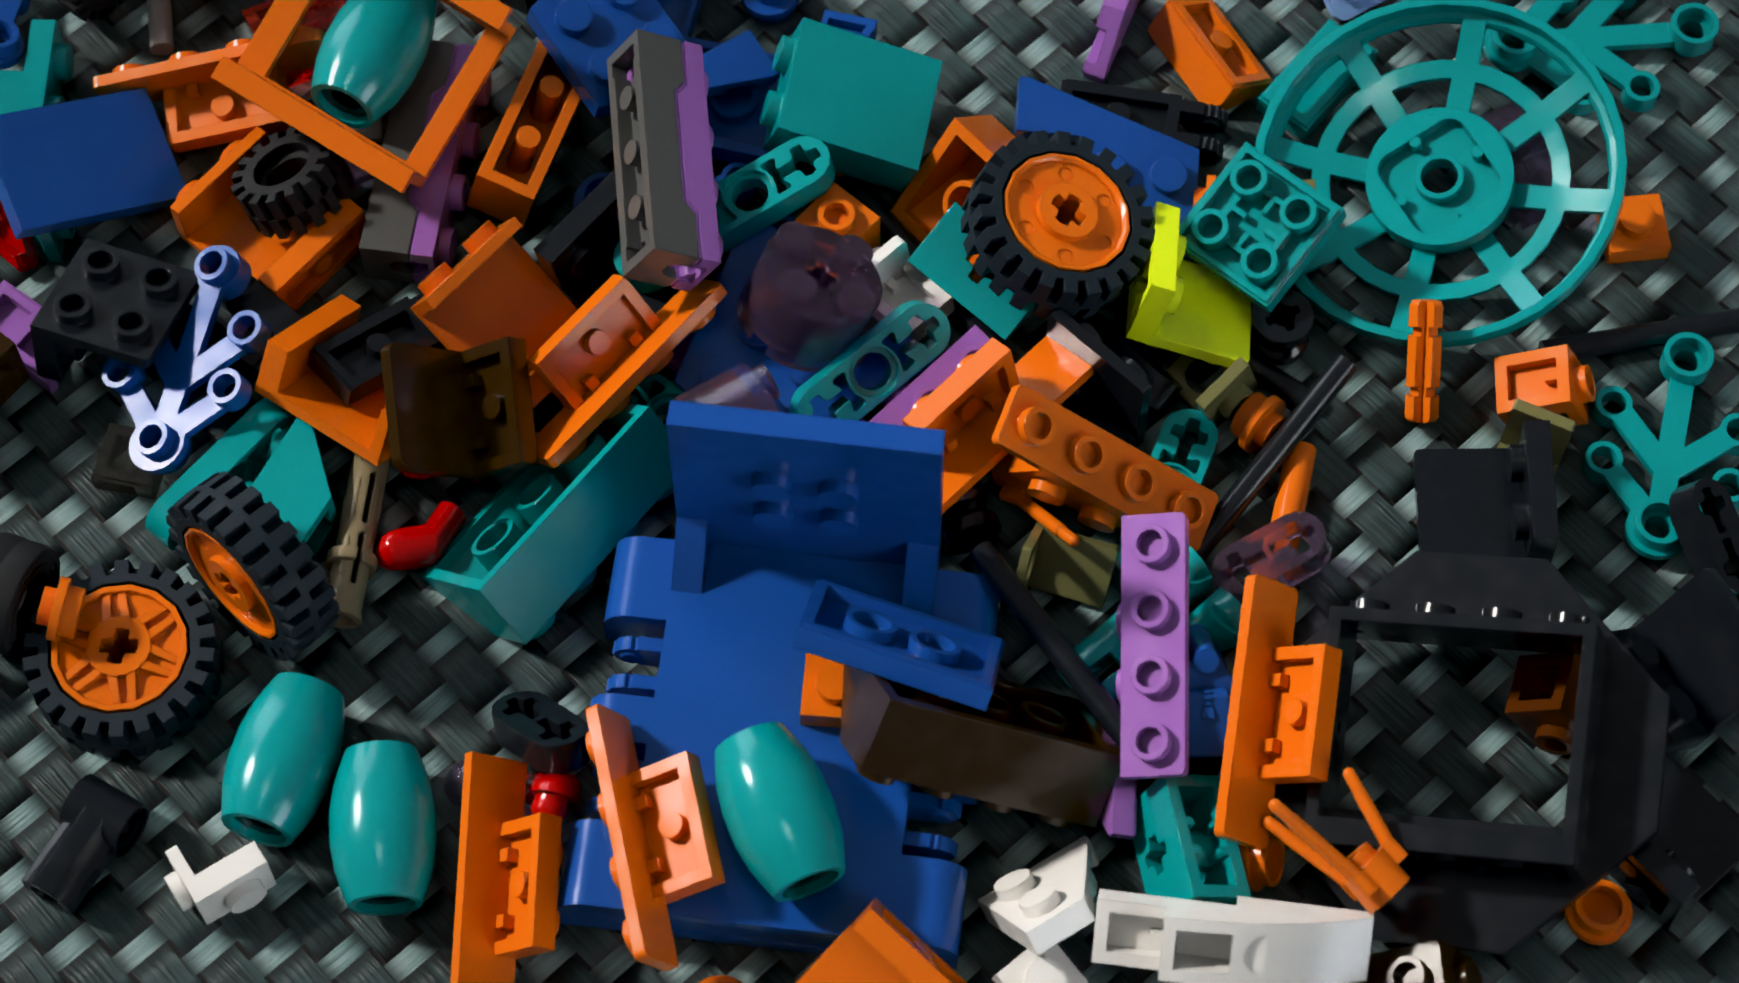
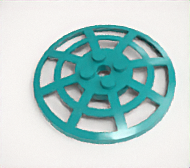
M1404 0L1369 11L1338 27L1309 49L1286 75L1267 107L1255 145L1256 149L1275 162L1311 171V179H1315L1316 190L1330 200L1331 177L1365 184L1372 213L1343 229L1338 227L1294 282L1293 287L1312 306L1332 321L1362 336L1398 346H1407L1408 335L1413 334V327H1408L1409 304L1415 299H1434L1441 302L1464 300L1501 287L1520 310L1503 320L1470 330L1438 333V335L1442 336V348L1473 345L1507 335L1544 316L1570 296L1595 268L1612 239L1624 204L1628 170L1624 128L1613 95L1596 66L1570 39L1545 21L1512 6L1488 0ZM1442 23L1462 24L1455 60L1417 62L1394 69L1381 76L1362 45L1380 36L1410 27ZM1486 29L1504 32L1534 45L1558 62L1571 77L1541 100L1531 89L1516 78L1493 67L1480 64ZM1341 59L1360 90L1353 94L1333 116L1320 139L1318 147L1282 138L1287 122L1303 95L1328 68ZM1451 81L1446 107L1424 109L1407 115L1393 94L1400 89L1420 83ZM1476 85L1486 87L1505 96L1520 107L1525 114L1498 132L1489 122L1471 113ZM1586 97L1597 114L1606 141L1609 169L1607 189L1570 188L1571 169L1569 151L1557 120ZM1372 107L1387 130L1374 145L1369 159L1338 153L1339 146L1349 129L1365 111ZM1541 134L1551 159L1552 186L1515 183V171L1511 154ZM1437 168L1450 169L1458 176L1456 184L1450 190L1443 193L1431 192L1423 186L1425 176ZM1510 208L1546 211L1534 235L1512 258L1492 234L1503 222ZM1565 213L1602 214L1596 232L1578 263L1556 287L1542 297L1522 272L1530 267L1549 246L1562 223ZM1387 233L1398 243L1412 249L1405 279L1394 277L1376 268L1361 257L1356 250ZM1471 247L1489 271L1482 276L1462 282L1430 284L1437 254L1453 253ZM1339 259L1349 271L1365 283L1387 294L1399 297L1391 326L1387 327L1370 322L1342 308L1320 291L1306 274Z

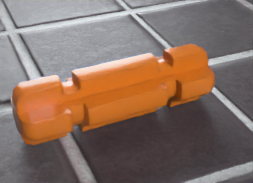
M1415 299L1409 304L1408 327H1413V334L1408 335L1406 386L1410 387V394H1405L1404 416L1406 421L1413 423H1433L1439 418L1440 397L1435 395V388H1440L1442 336L1438 335V328H1443L1444 310L1443 304L1439 300Z

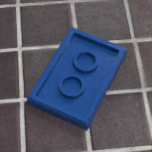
M146 87L0 114V201L15 239L169 208L175 202L180 190L185 186Z
M820 578V580H816L799 623L792 647L986 712L994 690L1005 641H1002V638Z

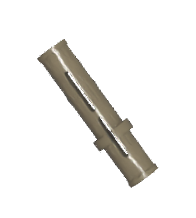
M352 452L353 456L345 497L342 503L335 546L328 549L325 566L330 571L328 583L332 585L336 594L333 599L339 604V611L337 612L339 619L332 627L355 629L359 624L361 625V614L368 578L375 575L378 559L373 554L391 457L376 467Z

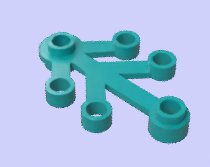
M1537 0L1525 13L1549 24L1557 13L1567 14L1575 10L1579 0ZM1593 0L1568 28L1556 30L1570 39L1596 66L1603 78L1621 89L1620 98L1623 105L1634 112H1646L1654 107L1661 88L1660 82L1652 73L1642 70L1638 71L1611 51L1672 47L1677 54L1691 58L1708 52L1713 46L1719 30V19L1716 13L1701 3H1686L1679 6L1673 13L1670 22L1604 26L1618 10L1632 8L1637 0ZM1486 29L1483 52L1488 61L1495 67L1508 72L1529 70L1554 89H1557L1571 77L1558 62L1534 45L1507 33ZM1690 32L1695 34L1698 38H1691L1683 33ZM1514 43L1518 45L1521 49H1512L1505 46L1504 44ZM1642 87L1650 95L1639 96L1631 88ZM1586 99L1578 103L1568 113L1575 116H1585L1592 113L1594 109L1589 100Z
M1681 332L1672 336L1665 344L1660 356L1659 368L1663 377L1668 381L1659 440H1657L1633 409L1632 397L1625 389L1619 386L1604 387L1597 393L1592 405L1591 413L1595 422L1604 428L1615 429L1652 476L1649 496L1622 465L1623 454L1620 448L1612 442L1601 440L1592 443L1587 448L1581 464L1585 477L1594 483L1605 484L1628 513L1624 524V534L1630 547L1639 555L1652 560H1666L1682 551V546L1669 514V500L1673 491L1678 488V482L1725 454L1739 456V440L1733 439L1727 432L1729 428L1739 429V412L1727 415L1717 429L1684 447L1694 387L1701 384L1707 378L1714 362V351L1711 344L1704 337L1693 332ZM1678 360L1686 361L1692 365L1694 371L1683 370L1676 366L1674 362ZM1613 401L1620 405L1622 412L1618 414L1610 413L1604 409L1602 403ZM1604 456L1611 461L1613 467L1609 469L1597 467L1592 458ZM1735 468L1720 469L1713 475L1712 479L1719 483H1729L1737 489L1738 495L1730 497L1735 509H1738L1739 470ZM1648 525L1659 526L1664 530L1666 537L1658 538L1652 536L1645 530V527Z

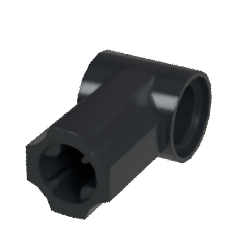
M85 775L77 782L65 799L60 812L59 828L21 880L22 883L43 902L60 912H67L73 915L113 856L118 858L124 856L137 843L148 822L149 807L95 775Z

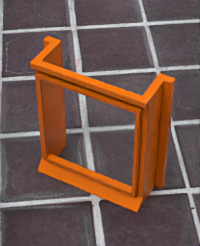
M274 0L238 62L223 56L212 73L211 78L404 194L410 183L419 188L423 187L517 30L508 22L514 10L498 0H440L480 24L485 30L406 161L268 78L314 0Z

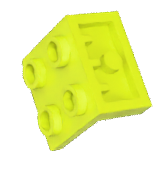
M1157 201L1153 208L1154 220L1149 227L1155 229L1154 241L1149 248L1151 253L1147 262L1129 286L1126 338L1145 343L1151 347L1162 348L1227 368L1239 357L1248 363L1250 360L1252 301L1200 264L1183 260L1187 237L1179 235L1180 208Z

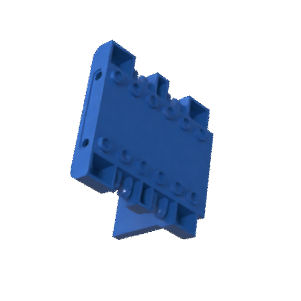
M670 400L666 429L676 509L675 540L631 536L618 541L603 623L605 639L614 640L612 655L631 664L638 663L639 665L659 667L658 675L614 674L607 680L606 692L608 693L594 696L590 701V707L601 704L629 719L640 769L684 751H688L700 758L725 883L667 904L673 937L822 954L876 897L950 967L957 970L968 871L963 866L951 862L953 858L957 857L958 843L953 839L939 834L932 835L931 833L907 831L908 819L938 823L955 822L961 819L963 804L977 805V801L973 798L954 794L951 799L937 798L922 791L915 784L895 780L892 785H882L870 781L858 773L856 764L840 742L841 728L800 725L805 658L808 652L792 647L799 623L816 580H820V578L997 637L1001 597L984 575L940 569L945 430ZM766 722L782 723L810 753L822 772L835 801L843 831L845 874L828 888L791 902H777L748 870L735 849L723 820L716 792L714 751L717 746L741 730ZM594 764L592 776L599 780L596 765ZM593 797L587 801L585 813L591 819L576 820L569 826L558 892L557 910L560 913V924L622 931V924L626 917L621 891L615 885L610 872V859L613 856L609 830L600 816L597 805L598 797Z

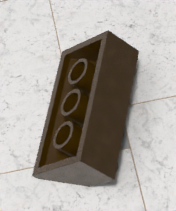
M844 665L840 742L856 764L858 773L866 779L882 785H892L895 780L915 784L927 794L941 799H951L954 794L973 798L984 807L999 813H1010L1012 808L1032 812L1039 819L1054 826L1066 827L1069 822L1096 827L1120 773V750L1079 699L996 678L994 690L985 712Z

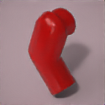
M441 501L425 524L398 528L387 532L375 547L378 564L388 571L412 570L434 565L441 558L466 521L465 513L456 504Z
M539 772L526 776L525 803L531 806L532 814L545 813L562 817V820H564L567 815V804L577 803L580 798V783L571 773L545 774Z

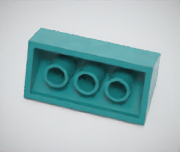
M628 403L618 415L604 420L586 438L587 444L584 450L575 459L566 464L559 465L556 468L538 464L518 470L452 540L441 558L434 565L427 567L420 576L429 586L497 637L527 645L530 640L543 635L552 626L556 618L555 613L572 594L586 588L594 580L598 572L597 567L616 548L618 541L634 536L639 528V520L656 502L664 500L674 492L667 429L650 406Z

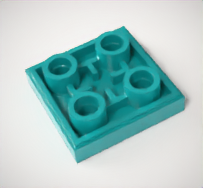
M1245 141L1179 225V235L1187 237L1185 250L1187 256L1270 314L1347 215L1344 208Z

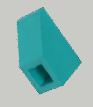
M296 418L288 431H280L271 442L266 455V464L255 481H247L245 484L247 488L252 485L261 493L265 504L270 501L280 511V519L284 523L289 520L298 531L295 535L300 542H306L313 551L314 555L311 556V559L315 562L340 522L314 428L301 419Z

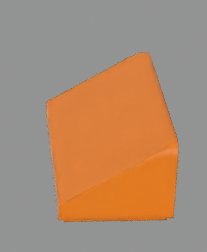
M1167 0L1149 25L1148 33L1198 102H1204L1207 105H1219V107L1225 108V111L1264 92L1273 82L1213 0Z

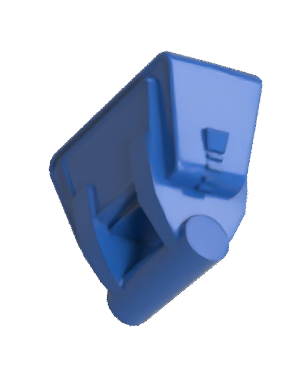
M1200 624L1189 627V758L1223 757L1232 676L1227 669L1226 660L1217 643L1211 637L1207 627Z

